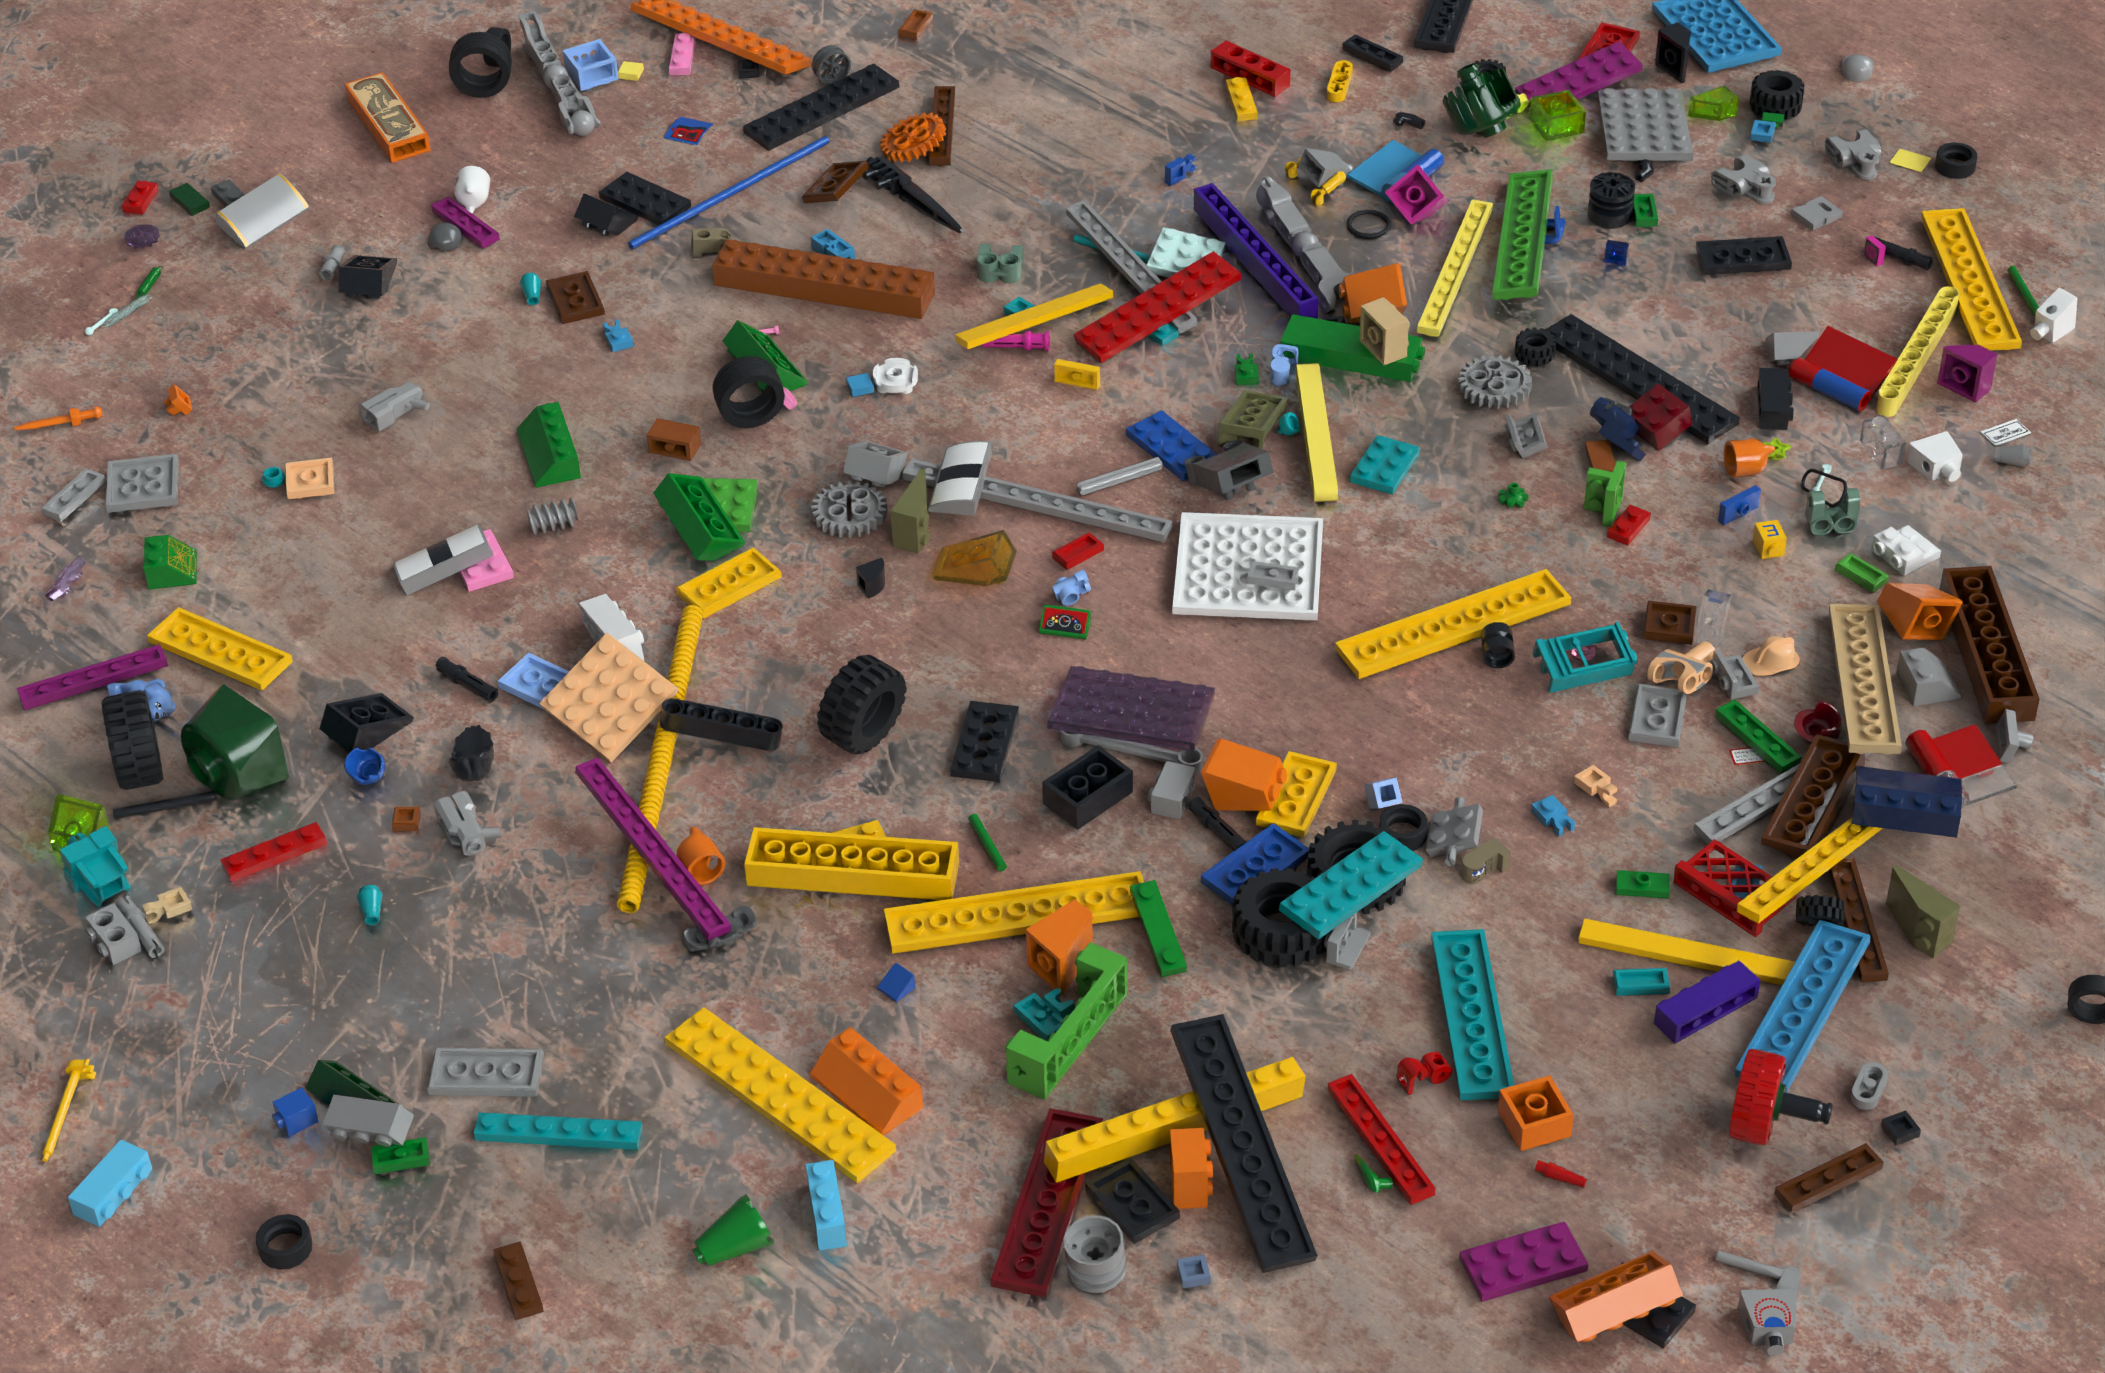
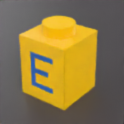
M1772 520L1755 523L1752 541L1760 558L1767 559L1784 556L1787 537L1779 521Z

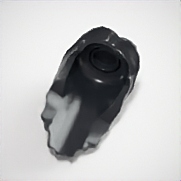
M477 725L466 727L465 731L455 738V746L453 752H451L449 764L455 775L462 781H477L488 776L494 759L491 733Z

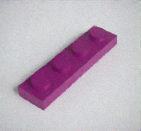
M449 196L431 205L434 214L445 222L458 227L464 236L482 249L500 240L497 231Z

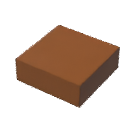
M395 807L391 824L392 830L418 831L421 817L420 807Z

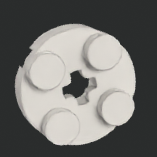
M904 358L886 359L885 364L879 366L878 363L873 369V382L880 393L908 394L912 392V387L918 381L917 367L915 364L914 367L910 365V361Z

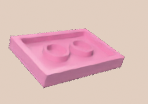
M491 529L483 532L494 556L459 571L469 592L514 578L513 570Z

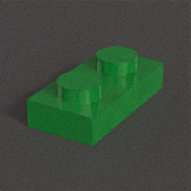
M1635 194L1633 214L1636 227L1658 226L1654 195Z
M427 1137L405 1140L403 1146L391 1144L390 1147L382 1145L371 1146L374 1174L430 1165Z

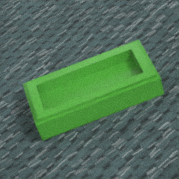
M1852 553L1835 565V571L1872 593L1885 585L1889 579V575Z

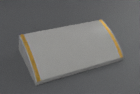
M279 173L218 211L216 214V224L246 250L309 210V206L294 185L282 173Z

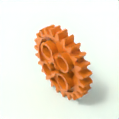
M923 112L918 116L916 113L912 118L907 116V120L900 119L899 124H892L894 128L887 129L888 133L882 135L883 139L880 140V148L884 157H887L889 161L893 160L894 163L898 160L900 163H903L905 159L910 162L914 157L918 160L919 155L926 156L927 151H933L932 147L939 146L938 142L943 141L942 136L946 135V128L941 117H938L937 114L933 115L930 112L926 115Z

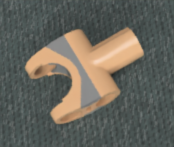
M1706 641L1701 642L1686 654L1667 649L1650 663L1647 674L1648 680L1654 683L1677 680L1678 690L1690 694L1710 680L1713 673V666L1710 660L1713 658V651L1715 649L1711 643Z

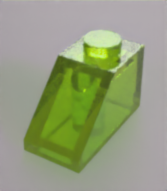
M1725 85L1690 97L1688 115L1690 117L1716 121L1725 120L1737 115L1739 97Z

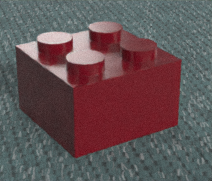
M1659 383L1629 406L1632 409L1631 416L1639 426L1636 434L1658 451L1693 424L1689 406Z

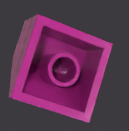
M1980 345L1945 346L1943 348L1937 384L1976 403L1991 390L1998 354Z

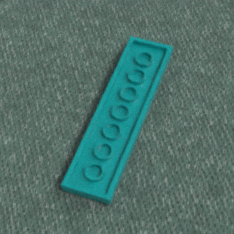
M1485 930L1432 932L1431 942L1460 1101L1499 1098V1090L1514 1086V1080Z

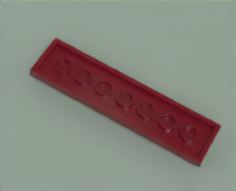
M1049 1108L991 1277V1287L1047 1298L1064 1246V1236L1071 1225L1088 1172L1056 1183L1044 1163L1046 1141L1101 1123L1103 1118Z

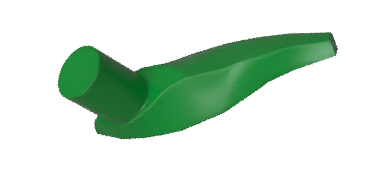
M1354 1155L1365 1183L1373 1192L1378 1193L1379 1189H1392V1178H1378L1359 1155Z

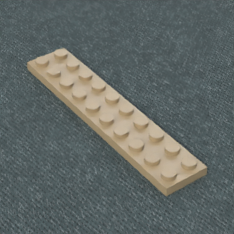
M1829 604V617L1849 753L1901 754V737L1879 605Z

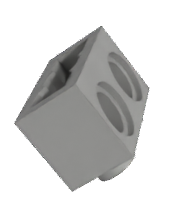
M114 903L85 917L88 928L85 929L87 937L92 943H97L101 956L103 958L108 957L113 965L142 951L137 932Z

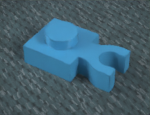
M619 319L614 320L615 326L612 327L608 326L607 322L603 323L605 338L612 352L634 347L630 333L626 327L621 328Z
M1553 795L1531 805V812L1545 827L1552 825L1558 837L1563 835L1562 826L1567 827L1570 831L1575 830V821L1567 816V809Z

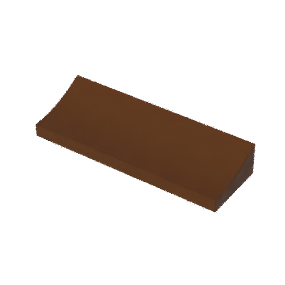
M1816 734L1761 837V845L1779 850L1797 859L1827 837L1856 782L1857 766L1864 767L1865 754L1849 753L1847 742Z

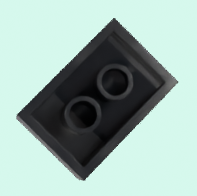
M354 255L339 266L338 292L345 293V296L357 297L358 294L367 295V298H380L388 290L397 265V258Z
M383 693L327 703L319 729L329 739L335 741L346 752L350 753L355 748L361 750L374 748L413 722L414 717Z

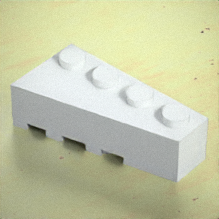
M603 594L579 602L583 624L594 642H598L608 633L645 662L641 646L644 643L643 635L640 630L635 629L632 620L627 619L625 612L619 610L616 601H612L607 594Z

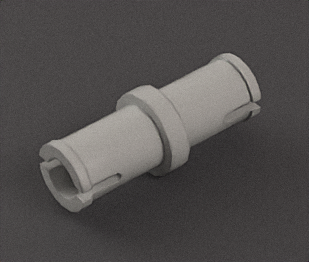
M339 245L333 246L329 255L324 258L323 267L319 272L323 280H331L335 271L339 269L341 259L344 256L343 254H345L343 247Z

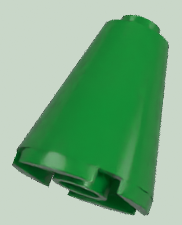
M747 1194L740 1197L694 1241L697 1247L692 1249L700 1264L706 1262L708 1266L775 1243L770 1237L771 1234L757 1209L753 1208L749 1202L751 1200Z

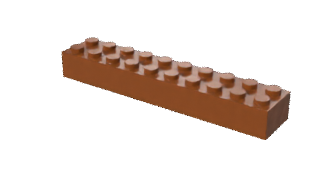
M727 239L712 264L714 286L918 319L923 318L935 294L934 272L738 240Z

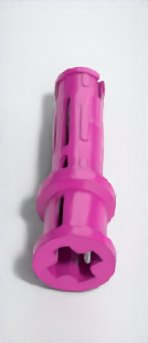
M1026 331L1024 334H1010L982 344V348H1024L1027 351H1031V349H1045V351H1049L1050 331H1045V333Z

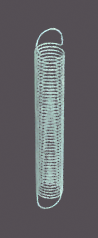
M147 295L139 297L110 316V319H105V321L111 322L108 327L114 325L115 321L116 323L120 321L119 318L123 319L134 312V307L137 310L142 307L141 304L145 305L148 303Z

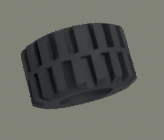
M1770 70L1756 75L1751 87L1749 103L1751 110L1763 117V112L1783 114L1785 120L1796 117L1802 109L1805 89L1804 82L1797 75L1781 70Z

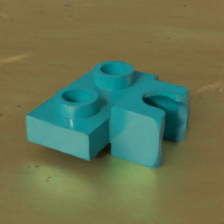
M1056 988L1044 995V1000L1036 993H1032L1014 1004L1013 1010L1043 1040L1048 1041L1050 1035L1053 1032L1056 1033L1061 1027L1064 1017L1070 1015L1075 1009V1003L1073 1000L1061 1003V989Z

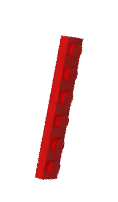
M1353 1074L1328 1083V1092L1409 1204L1413 1205L1434 1196L1435 1186Z

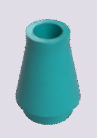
M526 273L520 280V286L529 305H536L540 302L542 281L535 273Z
M365 885L359 889L357 894L364 922L367 925H375L380 922L383 893L375 885Z

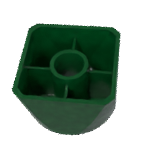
M225 684L221 685L181 730V744L192 774L199 782L215 791L222 798L237 800L289 778L278 725L272 716Z

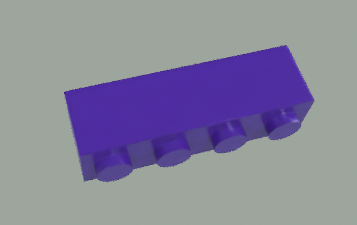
M1737 961L1730 966L1726 965L1719 972L1709 977H1704L1700 982L1689 988L1682 989L1677 995L1662 1000L1656 1005L1654 1024L1676 1044L1757 999L1760 979L1741 961Z

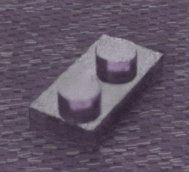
M78 556L69 563L44 596L51 602L58 596L63 598L72 588L69 584L76 582L83 574L81 569L86 562Z

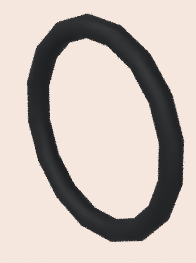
M1361 210L1351 214L1347 219V227L1356 236L1375 238L1389 231L1391 221L1382 212ZM1374 214L1382 217L1387 224L1384 230L1369 234L1355 230L1351 225V221L1359 215Z

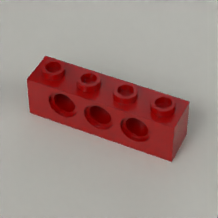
M1227 40L1211 50V68L1231 78L1246 77L1249 86L1273 97H1276L1290 87L1291 69Z

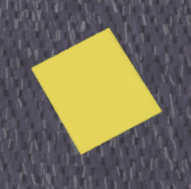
M1899 149L1889 163L1922 172L1931 158Z

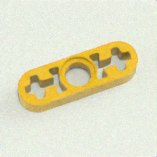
M1341 60L1335 63L1327 86V99L1329 101L1341 102L1345 99L1353 75V64L1351 62Z

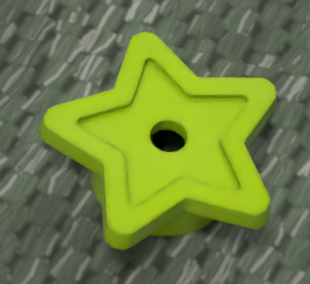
M1774 438L1771 442H1762L1764 445L1775 447V451L1768 457L1771 460L1786 458L1785 452L1791 449V445L1781 443L1778 438Z

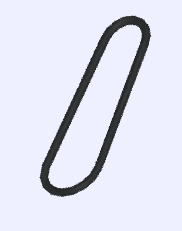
M1816 469L1807 470L1801 480V487L1807 493L1811 490L1805 487V479L1810 472L1843 483V493L1837 503L1831 504L1825 500V504L1831 508L1839 506L1846 496L1847 482L1844 479Z

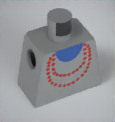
M1796 1289L1740 1290L1738 1312L1749 1341L1753 1345H1766L1769 1355H1780L1785 1351L1784 1345L1793 1343L1796 1326Z

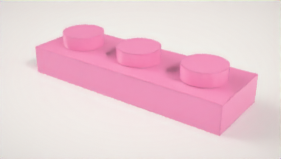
M687 33L675 34L669 75H690L696 37Z

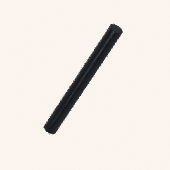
M215 791L116 808L113 809L114 819L216 801Z

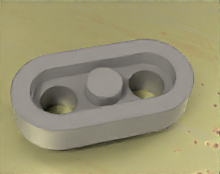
M1871 1062L1862 1066L1851 1093V1101L1856 1107L1869 1110L1878 1105L1888 1079V1071L1883 1065Z

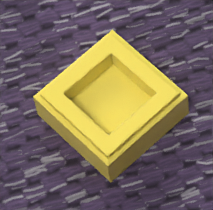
M624 61L618 71V78L638 81L644 70L643 63Z

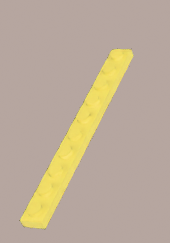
M1471 200L1418 323L1417 333L1439 337L1491 215L1493 203Z

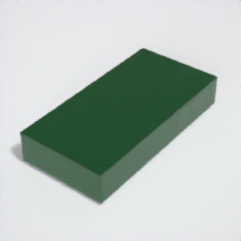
M188 183L169 191L170 197L192 216L210 208L209 201Z

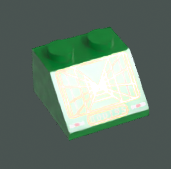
M170 535L144 537V572L149 590L197 584L196 549Z

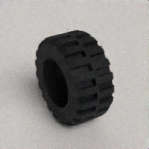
M860 655L856 659L848 661V664L842 666L836 676L834 675L831 684L824 692L823 699L820 701V710L817 712V725L821 735L851 754L869 752L872 750V747L880 744L882 738H885L889 734L888 731L891 727L895 725V720L902 711V704L905 703L906 697L904 694L907 692V687L901 672L873 655Z
M137 690L105 697L101 702L111 759L119 787L123 790H130L159 784L164 779L146 693Z
M1275 868L1266 873L1261 871L1256 874L1255 878L1252 876L1248 878L1237 889L1232 905V932L1234 933V940L1240 946V949L1246 955L1250 954L1253 960L1257 962L1260 960L1264 961V964L1272 966V964H1277L1279 967H1287L1289 964L1298 966L1302 964V961L1306 960L1309 962L1313 960L1316 954L1319 955L1326 949L1324 942L1327 934L1318 940L1294 921L1276 922L1265 918V916L1273 913H1282L1279 911L1280 903L1315 879L1313 876L1311 878L1308 877V874L1305 872H1293L1294 870L1286 868V870Z

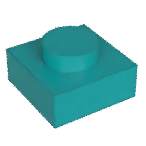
M1017 297L1004 306V314L1009 316L1035 305L1021 297Z
M1167 323L1157 328L1148 337L1163 346L1178 338L1179 332L1175 327Z

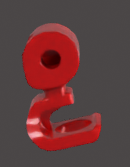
M1435 1051L1423 1055L1421 1062L1410 1057L1403 1058L1398 1064L1396 1078L1408 1095H1411L1416 1078L1422 1081L1428 1077L1434 1084H1440L1451 1076L1452 1068L1442 1054Z

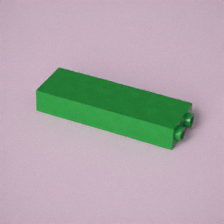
M1293 314L1280 341V344L1296 346L1298 348V362L1319 363V366L1407 382H1411L1414 374H1418L1420 368L1419 360H1423L1425 356V347H1422L1423 337L1408 335L1407 357L1383 365L1360 342V326ZM1291 351L1283 352L1287 358L1295 357Z

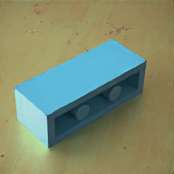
M120 1140L68 1196L73 1215L101 1227L114 1214L119 1205L130 1197L138 1184L150 1174L152 1166L148 1152L124 1140Z
M834 1160L806 1164L807 1183L819 1251L846 1247L845 1222Z

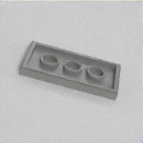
M435 1048L427 1088L428 1095L537 1097L544 1058L543 1049Z

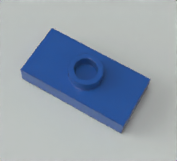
M1755 485L1721 502L1718 521L1725 525L1758 508L1761 489Z

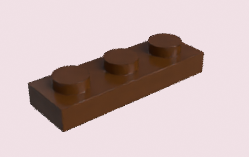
M521 1241L493 1249L515 1319L519 1320L544 1312Z

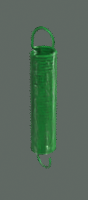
M163 266L152 268L137 290L139 297L147 295L160 276V270H162Z

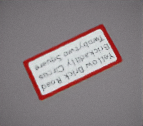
M1751 747L1729 750L1734 765L1767 762Z

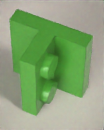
M1617 461L1613 472L1591 467L1588 470L1584 509L1603 513L1602 526L1611 527L1620 507L1623 499L1626 462Z

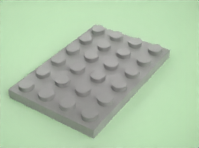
M1612 88L1598 90L1597 98L1607 160H1693V150L1681 90L1674 88L1667 90H1656L1653 88L1646 90H1635L1632 88L1625 90H1614Z

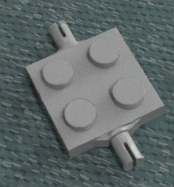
M1463 797L1455 798L1452 810L1434 813L1431 817L1426 851L1430 857L1446 855L1445 864L1448 866L1456 864V855L1466 849L1478 847L1483 809L1480 804L1464 806L1465 799Z

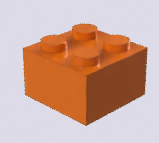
M1551 1075L1499 1090L1498 1113L1520 1152L1572 1136L1574 1114Z
M1204 1128L1170 1129L1173 1204L1178 1209L1207 1208L1208 1196H1213L1212 1179H1208L1213 1178V1164L1210 1161V1157H1206L1211 1156L1210 1139H1205Z

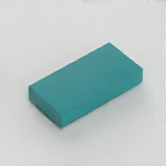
M1667 968L1613 970L1616 996L1670 994L1671 987Z

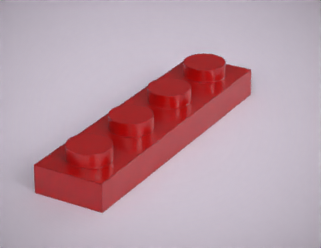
M314 822L222 858L220 861L229 880L233 882L327 845V840L317 822Z

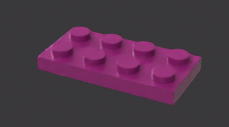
M1565 1221L1466 1249L1459 1253V1259L1482 1302L1588 1271V1262Z

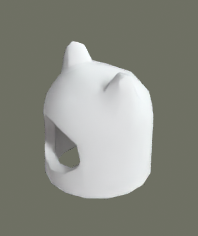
M466 166L460 169L456 176L454 190L456 200L472 214L488 198L491 180L485 170L476 166Z

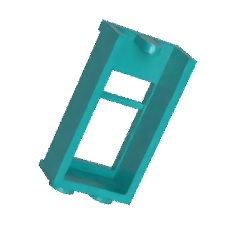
M1619 621L1615 622L1614 625L1542 640V638L1537 639L1532 653L1534 658L1542 657L1540 670L1542 674L1549 673L1551 677L1548 686L1549 693L1632 675L1635 664H1637L1636 652L1631 650L1627 632L1622 630ZM1612 640L1620 659L1589 666L1581 647ZM1576 648L1584 667L1573 669L1565 651Z

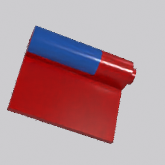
M1827 326L1805 359L1798 358L1793 360L1788 367V372L1791 379L1861 412L1867 407L1898 360L1885 352Z

